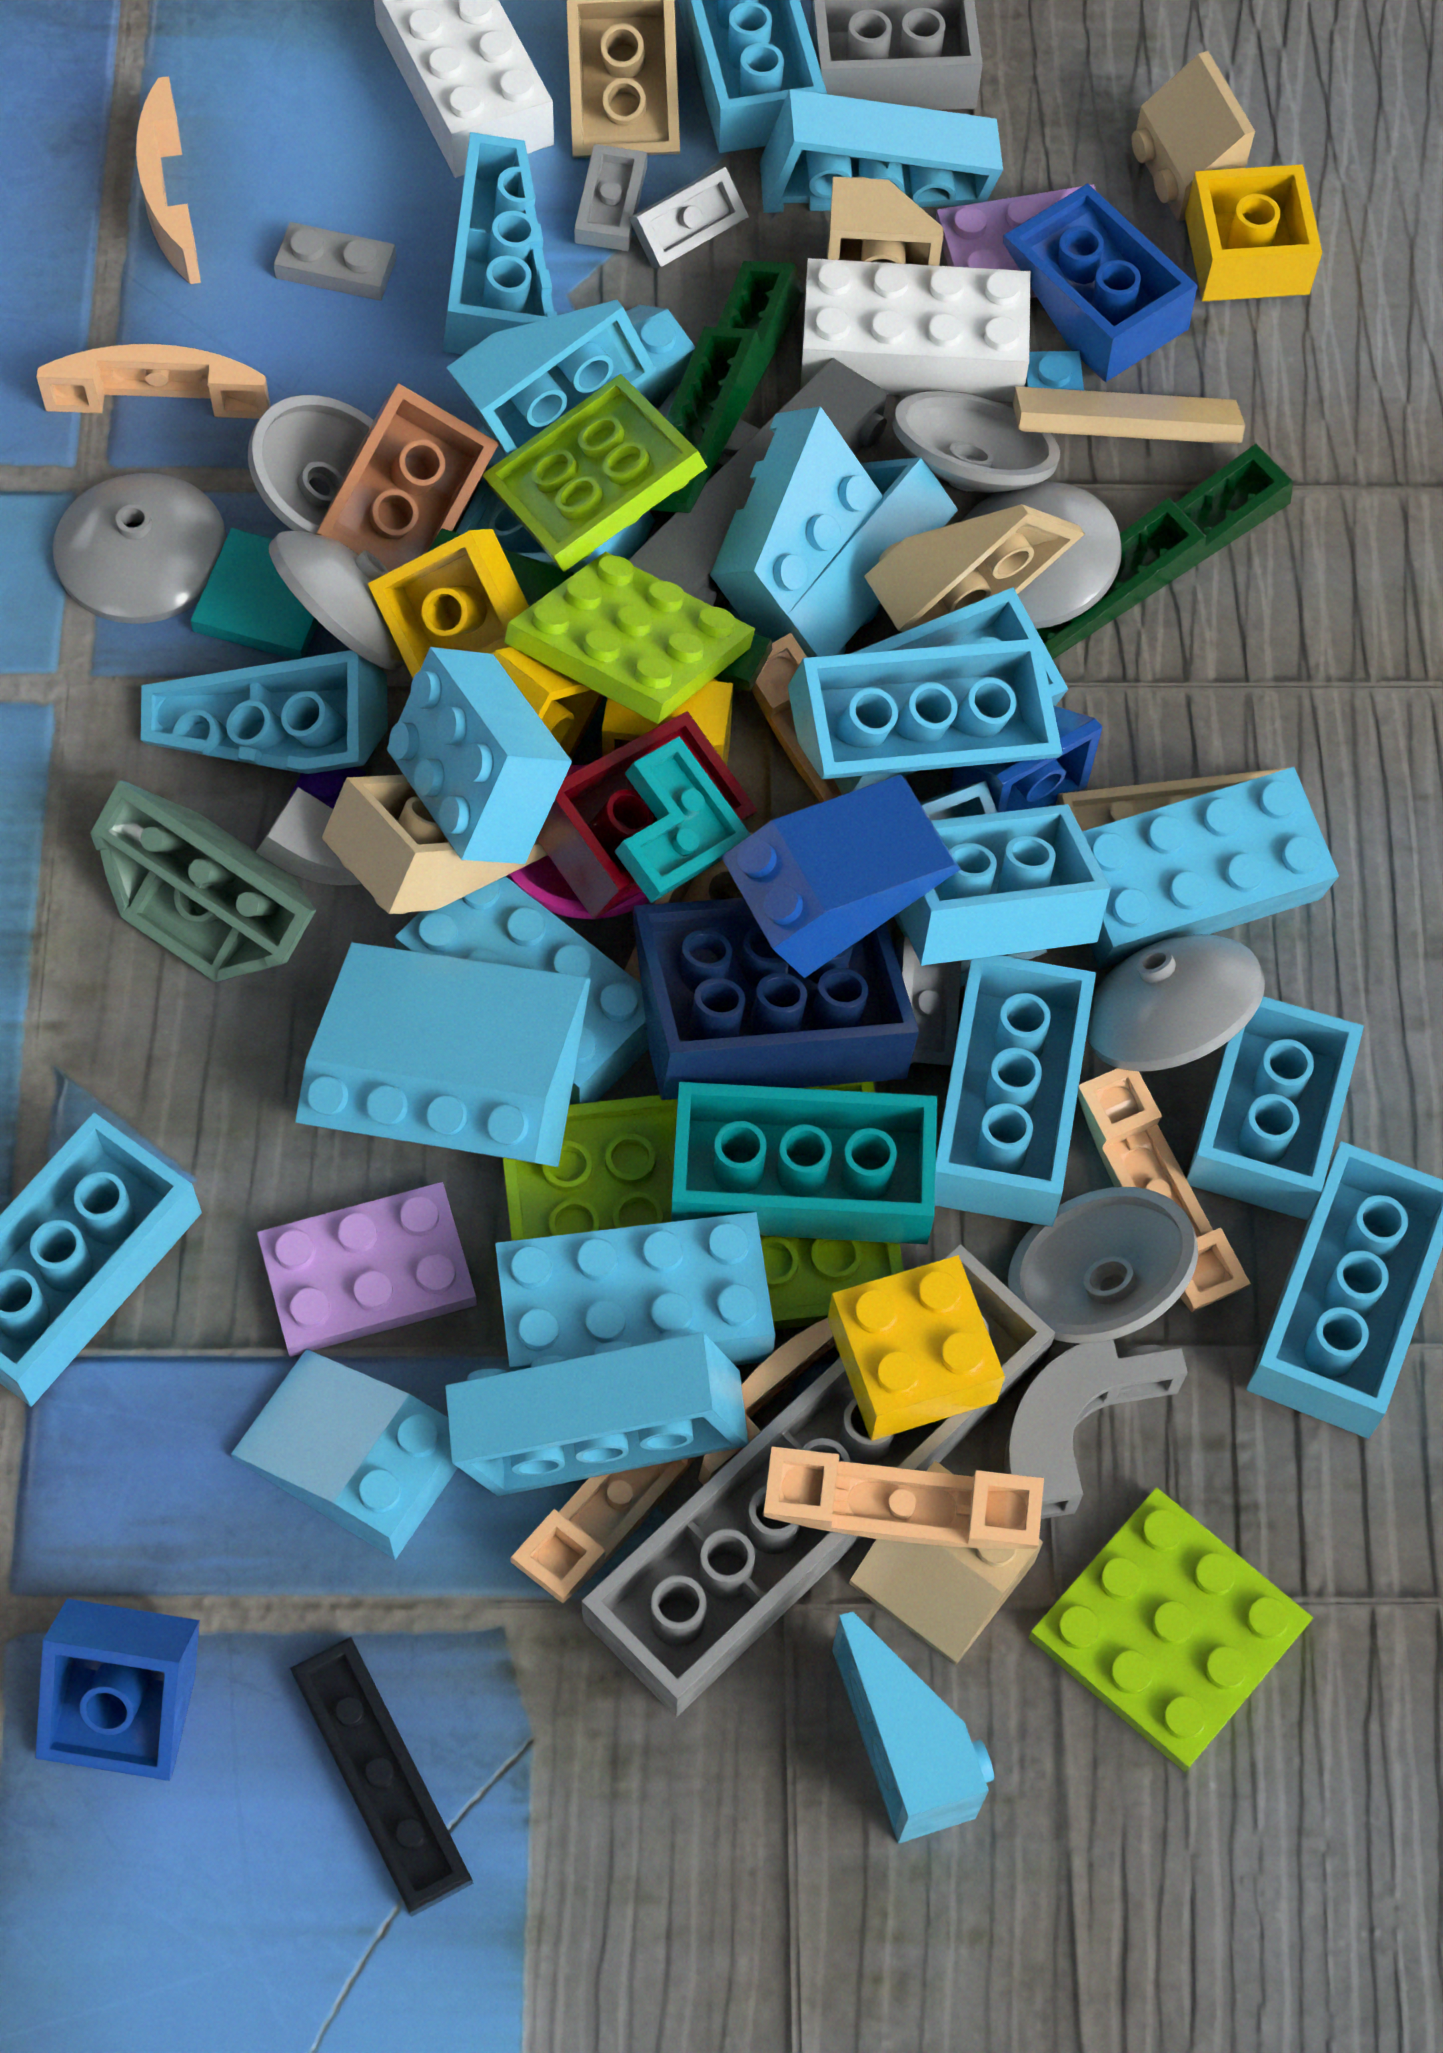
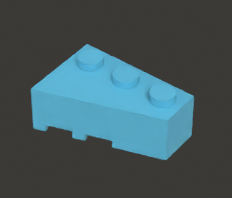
M821 406L775 414L769 429L775 434L763 461H756L750 478L755 483L744 509L736 510L710 573L712 579L742 619L787 615L883 498V495Z

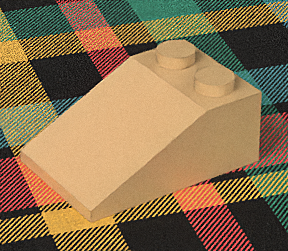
M566 0L573 159L591 158L594 144L645 151L647 155L680 154L675 0Z
M1021 504L906 537L903 541L888 547L880 555L879 563L864 577L898 631L905 632L1014 587L1018 594L1084 536L1085 533L1077 524Z
M404 775L347 777L322 836L323 841L339 857L342 865L355 875L374 897L375 902L386 910L388 914L438 910L548 855L536 839L525 864L461 860Z

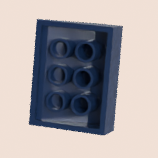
M744 898L637 905L633 907L632 915L649 1052L661 1100L678 1099L679 1082L807 1088L907 1078L919 1029L886 922L804 978L772 949Z

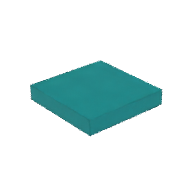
M231 528L190 620L193 632L294 660L304 658L319 621L295 597L276 570L269 554V544L273 539Z

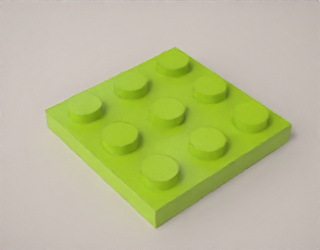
M619 374L491 467L482 476L492 492L559 568L565 572L577 562L589 557L596 548L622 529L634 524L644 513L670 494L682 489L692 478L705 470L707 466L699 451L622 374Z
M605 551L508 622L504 643L659 724L750 649L755 628L734 618L729 611L713 607L684 592L678 585L662 581L635 567L629 560L620 556H614Z
M1156 1487L1035 1626L1028 1638L1186 1773L1305 1630L1313 1617Z

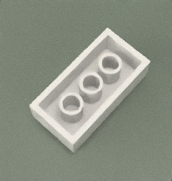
M374 0L376 25L455 178L465 175L470 132L524 140L527 154L554 145L553 100L499 0Z
M808 258L800 390L834 358L887 391V395L910 396L921 392L947 391L974 395L997 402H1013L1015 386L1025 387L1029 366L1031 271Z

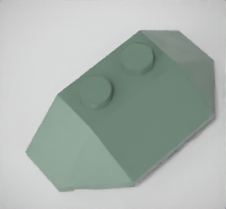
M117 782L90 833L96 850H100L105 875L121 918L214 982H222L286 964L316 912L314 906L292 875L255 853L256 851L201 814L128 782Z

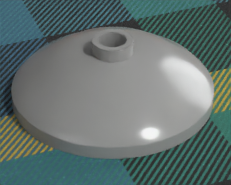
M947 391L916 393L899 402L892 420L893 430L908 454L913 458L922 457V460L936 477L963 491L1001 492L1034 486L1053 475L1060 458L1059 445L1050 433L1021 431L1018 429L1013 408L974 395Z
M298 395L286 398L272 405L262 415L251 433L248 445V463L256 489L275 516L293 531L316 534L358 448L374 420L347 403L319 395Z
M132 473L117 476L93 486L69 506L59 521L55 532L53 558L57 574L66 592L87 611L101 618L120 623H152L177 616L199 602L227 535L222 517L214 503L192 484L164 474ZM142 523L140 526L135 528L128 527L132 524Z
M1042 481L1028 488L1001 491L990 495L977 504L962 521L1023 504L1077 524L1085 533L1084 536L1017 594L1036 629L1054 626L1071 620L1091 608L1102 598L1112 585L1120 566L1121 540L1113 515L1099 499L1076 486L1052 481Z
M283 531L270 542L269 554L279 575L301 604L330 633L351 650L380 667L397 670L405 663L367 584L389 573L378 558L366 550L362 551L359 555L335 539L304 531Z
M1208 934L1172 937L1138 950L1117 964L1101 980L1093 992L1086 1035L1092 1051L1103 1062L1129 1071H1156L1173 1068L1213 1052L1238 1034L1259 1008L1264 994L1265 980L1258 959L1243 944L1232 939Z
M1111 1187L1088 1192L1059 1205L1053 1227L1034 1224L1026 1233L1011 1260L1008 1274L1009 1290L1056 1332L1055 1340L1069 1343H1095L1117 1339L1149 1325L1179 1299L1191 1281L1198 1260L1197 1237L1184 1210L1172 1199L1156 1191L1138 1187Z

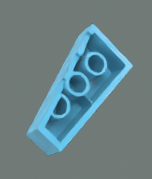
M789 89L760 159L764 213L783 212L785 203H809L810 211H830L833 177H865L868 179L890 180L919 207H951L987 202L1003 171L998 125L995 118Z
M470 132L442 352L463 355L468 349L476 346L492 333L557 316V311H554L551 278L549 269H546L543 235L541 224H538L535 211L536 198L524 140Z

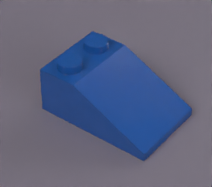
M1088 183L1003 235V244L1020 271H1031L1030 287L1068 347L1072 351H1080L1081 360L1105 383L1189 329L1198 285Z
M901 774L774 819L721 856L772 949L804 978L961 870L911 787Z

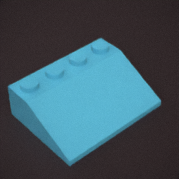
M351 942L306 1059L295 1123L559 1167L591 979Z

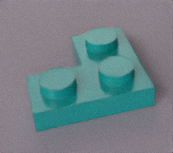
M680 736L635 761L625 772L629 781L658 821L624 840L614 852L651 903L723 860L721 858L722 855L751 835Z

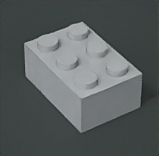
M974 0L811 1L809 33L828 95L915 106L932 110L977 108L982 56Z

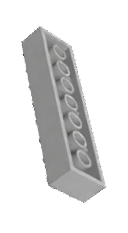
M961 1244L945 1259L959 1255L1004 1372L1005 1378L997 1403L871 1441L840 1357L582 1600L583 1622L676 1718L862 1538L861 1536L825 1531L764 1517L771 1446L839 1454V1461L927 1471L934 1461L940 1463L1047 1359L1056 1332Z

